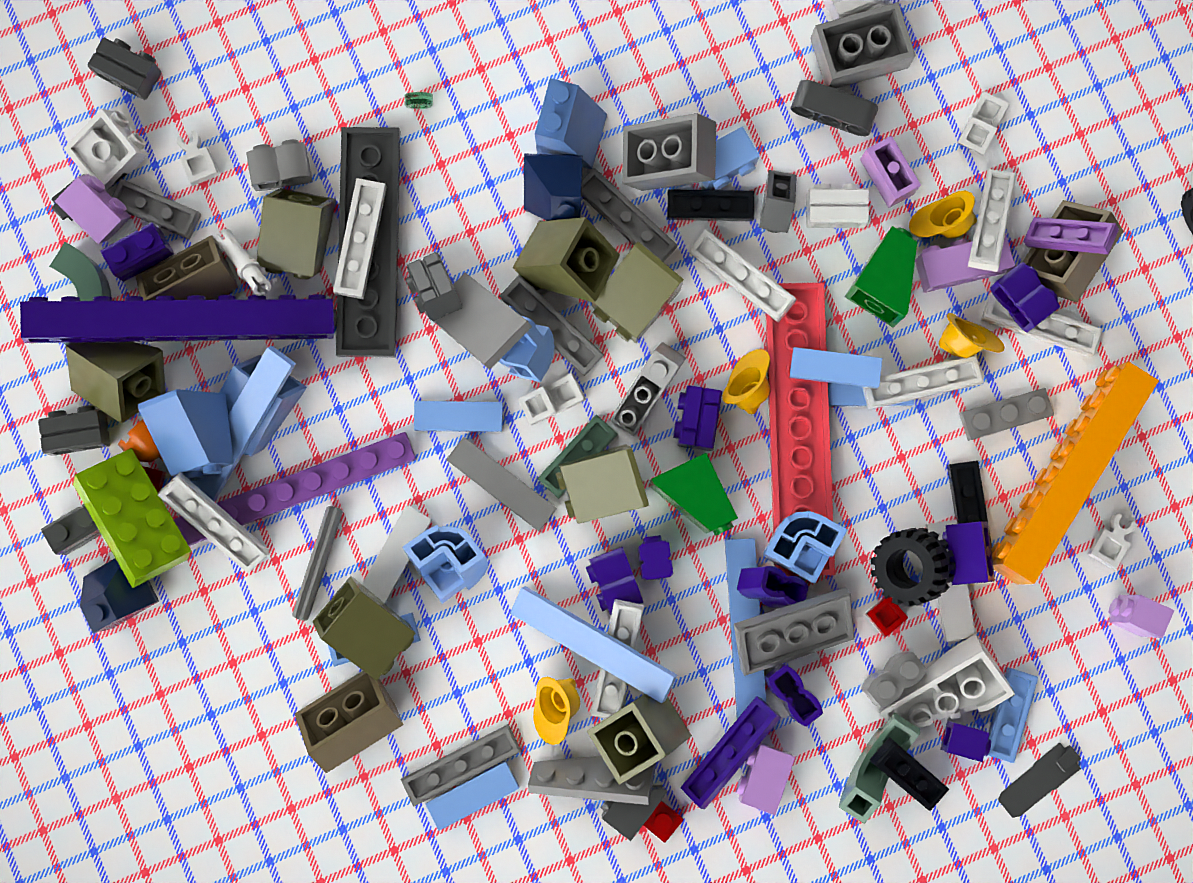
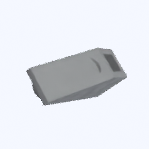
M661 342L651 354L610 420L634 436L686 360V357L664 342Z

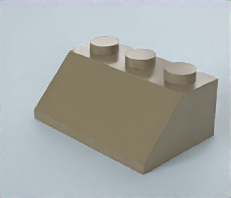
M1066 200L1061 202L1051 217L1053 219L1116 223L1119 230L1110 252L1124 232L1111 211ZM1031 247L1022 262L1033 267L1039 275L1041 284L1054 291L1057 297L1078 302L1109 254Z
M213 235L135 275L139 295L143 297V300H156L157 296H173L175 300H187V297L192 295L205 296V300H216L218 296L230 295L234 289L238 288L234 273Z
M364 671L294 713L308 755L325 773L330 772L404 725L395 703L380 678L376 681Z

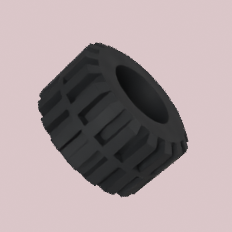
M916 527L889 534L890 536L884 537L880 541L882 545L875 547L873 552L877 556L871 558V565H875V570L871 571L872 577L876 576L878 582L874 583L876 588L884 590L882 595L886 599L893 597L892 603L899 605L903 603L904 606L911 607L929 602L940 597L941 593L946 592L950 588L947 583L953 582L955 575L950 572L956 569L955 562H950V557L954 556L952 550L947 551L945 547L948 543L945 539L938 540L939 534L934 531L928 533L927 528L916 529ZM908 550L916 554L922 563L923 575L919 583L910 579L904 570L903 559Z

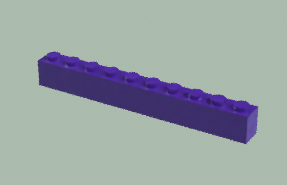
M321 294L309 295L308 299H296L295 295H280L278 299H266L264 295L248 296V300H236V296L221 295L218 296V300H205V296L192 295L188 296L187 300H175L173 296H157L156 300H143L141 296L124 297L125 301H112V297L96 296L93 297V301H80L79 297L65 296L61 297V301H48L46 297H29V301H20L21 339L24 343L333 339L334 336L333 299H326V295Z

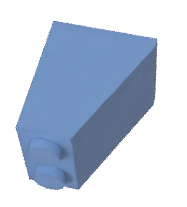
M550 78L534 133L537 154L582 155V167L593 169L607 113L579 85Z
M261 355L232 367L219 392L226 394L228 415L260 361ZM289 375L246 448L244 455L251 457L265 449L305 392L307 387Z
M176 389L138 404L139 412L171 476H176L181 472L190 481L202 479V474L221 473L223 467L234 464L225 393Z

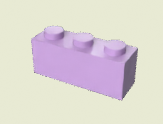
M1006 233L998 272L968 267L973 241L968 242L966 238L951 242V247L940 249L939 245L923 249L922 254L915 259L923 293L994 277L1011 271L1015 264Z

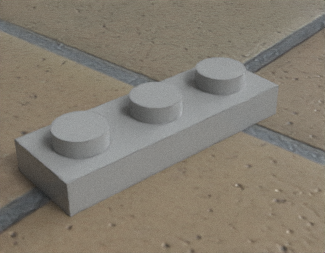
M1041 388L959 413L967 440L970 441L1054 416V412L1046 388Z

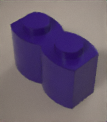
M1024 262L1018 264L990 287L997 301L1009 311L1013 320L1026 333L1060 308L1058 297L1054 291L1043 286L1037 271Z
M623 547L588 559L590 565L585 568L591 584L597 582L601 593L597 594L596 597L602 612L608 610L609 615H612L615 599L636 604L644 603Z
M762 566L742 568L737 590L746 598L759 599L767 607L779 609L806 600L809 586L799 577L786 576L777 567Z
M779 664L765 675V682L769 690L776 697L783 700L785 710L796 722L807 727L823 714L820 702L811 692L804 689L803 682L794 669L787 665Z

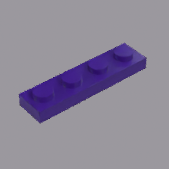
M756 696L680 788L700 809L705 810L782 717L762 698Z

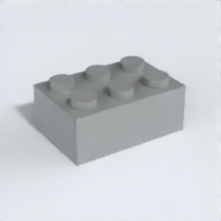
M899 2L815 25L810 37L824 84L835 89L908 69L916 56Z
M699 113L623 126L622 184L640 191L715 180L716 121Z

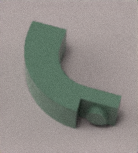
M64 242L49 267L70 279L76 288L80 301H93V297L96 296L111 297L108 280L98 264L72 245Z
M896 713L891 716L882 729L878 728L859 756L841 794L839 808L865 824L881 805L884 788L889 779L885 773L870 761L871 757L889 737L907 751L919 737L920 728Z

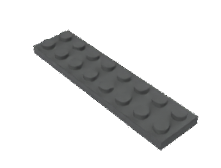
M341 127L338 264L356 178L385 183L387 188L364 299L337 294V357L396 358L401 134L399 127Z

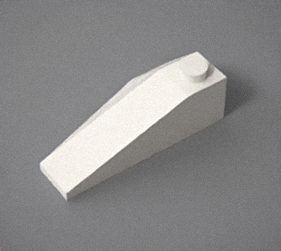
M974 634L949 649L927 668L924 677L917 684L904 688L899 699L887 707L880 708L879 713L886 722L896 713L913 725L921 728L931 725L935 720L950 717L952 720L960 718L962 713L978 709L979 712L990 710L1015 695L991 653L977 634Z

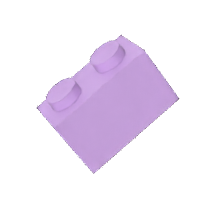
M892 135L867 148L860 158L888 208L911 197L921 186Z
M86 174L78 176L55 202L97 244L108 241L131 216L126 212V206L119 199L112 198L104 190L105 186L98 178Z
M1119 595L1118 598L1112 601L1108 613L1110 617L1108 622L1140 637L1163 638L1175 610L1142 595Z
M760 743L746 760V764L749 765L746 777L741 775L738 781L736 793L739 794V801L776 815L795 756Z

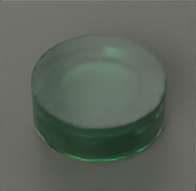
M427 92L404 94V105L410 109L431 108L433 106V94Z

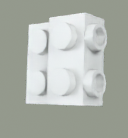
M101 108L63 149L84 175L89 174L98 178L104 184V190L107 191L123 173L130 174L149 154L144 149L146 146L145 140L139 134L130 132L126 127L129 121L122 113L116 110L111 111Z

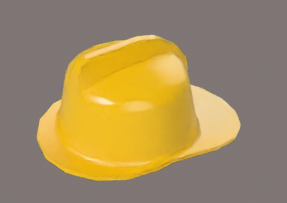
M966 190L957 191L943 199L928 204L912 216L909 222V230L917 237H930L939 234L950 239L958 238L977 222L976 215L973 212L975 197Z
M953 313L946 315L949 323L943 331L938 344L940 348L951 355L968 358L983 349L996 353L1004 351V343L990 330L976 323L964 320Z
M763 349L753 350L736 363L722 394V399L726 404H735L748 414L756 413L760 404L770 394V385L766 377L770 365L768 352Z
M547 676L542 677L537 683L533 720L539 736L548 744H560L565 739L569 721L580 709V697L576 690V681L574 679L555 680Z

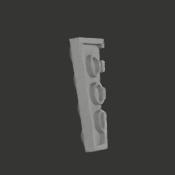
M601 755L534 762L528 791L533 794L649 805L657 762L619 785Z

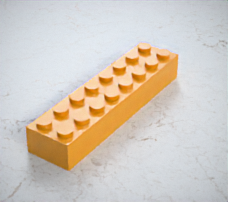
M1129 361L1118 366L1114 365L1111 369L1103 370L1095 381L1097 388L1094 393L1087 395L1080 405L1082 412L1078 419L1074 418L1066 427L1064 433L1067 436L1062 444L1058 443L1049 456L1052 461L1047 469L1042 468L1034 480V483L1037 485L1032 493L1028 492L1019 504L1021 511L1016 518L1012 517L1006 524L1003 531L1006 533L1001 543L997 542L992 547L993 568L996 572L1017 585L1035 584L1159 382L1158 379Z

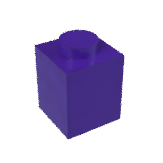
M947 720L940 750L983 762L984 756H988L991 748L990 733Z

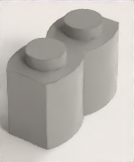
M290 139L283 141L282 145L277 147L260 144L254 146L253 150L246 152L251 186L254 190L267 191L284 186H296L313 182L308 152L304 142Z
M902 651L888 660L884 670L871 674L864 681L861 690L875 706L887 707L899 699L904 688L917 684L924 677L927 668L914 652Z

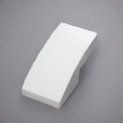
M983 91L957 143L984 155L1009 103Z
M570 373L547 386H542L518 398L519 404L530 425L552 417L586 400L574 373Z

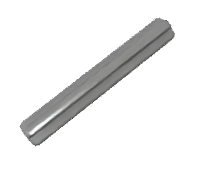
M326 507L292 616L296 619L307 621L310 617L343 514L340 508Z

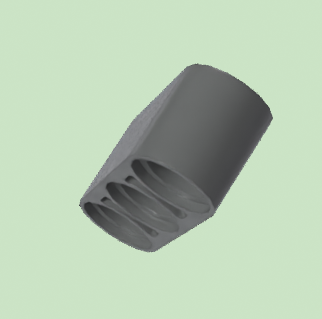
M801 80L790 109L799 116L865 137L869 136L878 106L872 101L811 80Z

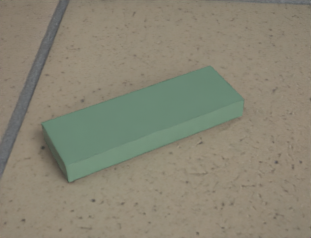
M596 414L537 480L559 499L567 491L566 489L560 490L555 473L561 472L559 465L603 451L618 433Z

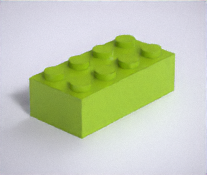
M132 448L75 474L73 486L132 588L188 560L191 549L162 499L157 496L158 493Z

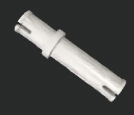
M220 230L225 239L223 240L217 233L215 241L237 268L238 276L249 284L255 295H265L266 292L261 285L263 284L269 291L271 283L261 272L259 263L250 258L231 230Z

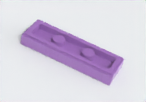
M1034 217L1023 242L1027 247L1109 254L1119 228L1116 223Z

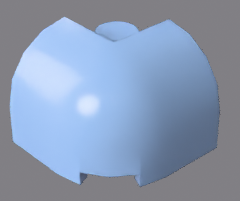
M509 306L515 312H517V310L513 306ZM522 316L532 327L498 362L509 367V374L541 382L553 359L555 347L553 334L549 327L536 325L528 317Z
M811 511L796 512L784 518L764 550L763 556L782 568L788 569L815 584L829 557L834 556L848 529Z
M433 526L402 547L421 578L442 604L465 587L470 590L480 581L488 569L486 556L470 535L461 527Z

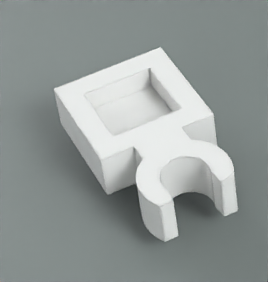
M192 130L193 141L190 144H185L181 136H178L176 140L179 147L187 153L179 158L189 183L195 186L219 176L209 149L206 146L200 148L201 138Z
M1120 513L1114 514L1111 517L1110 531L1105 528L1099 531L1087 555L1112 569L1118 568L1131 544L1124 540L1125 535L1132 533L1136 527V522L1129 521L1124 529L1121 528L1119 521L1122 518V514Z

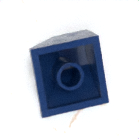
M524 153V210L546 221L581 218L583 156Z
M115 558L83 577L80 608L93 634L113 629L159 602L149 580L132 588Z

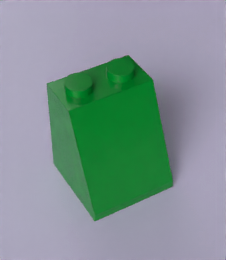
M894 226L880 240L844 296L892 328L903 320L909 311L918 243L912 238L913 236L909 231L901 227L895 228Z
M707 453L652 478L649 483L655 492L706 534L713 531L714 535L717 536L733 528L732 521L738 519Z

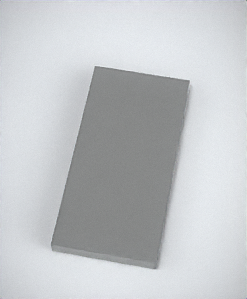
M465 272L453 284L462 303V309L451 314L446 313L444 317L433 322L490 370L532 326L526 319Z
M844 587L734 623L740 670L743 675L746 676L854 640L851 593Z

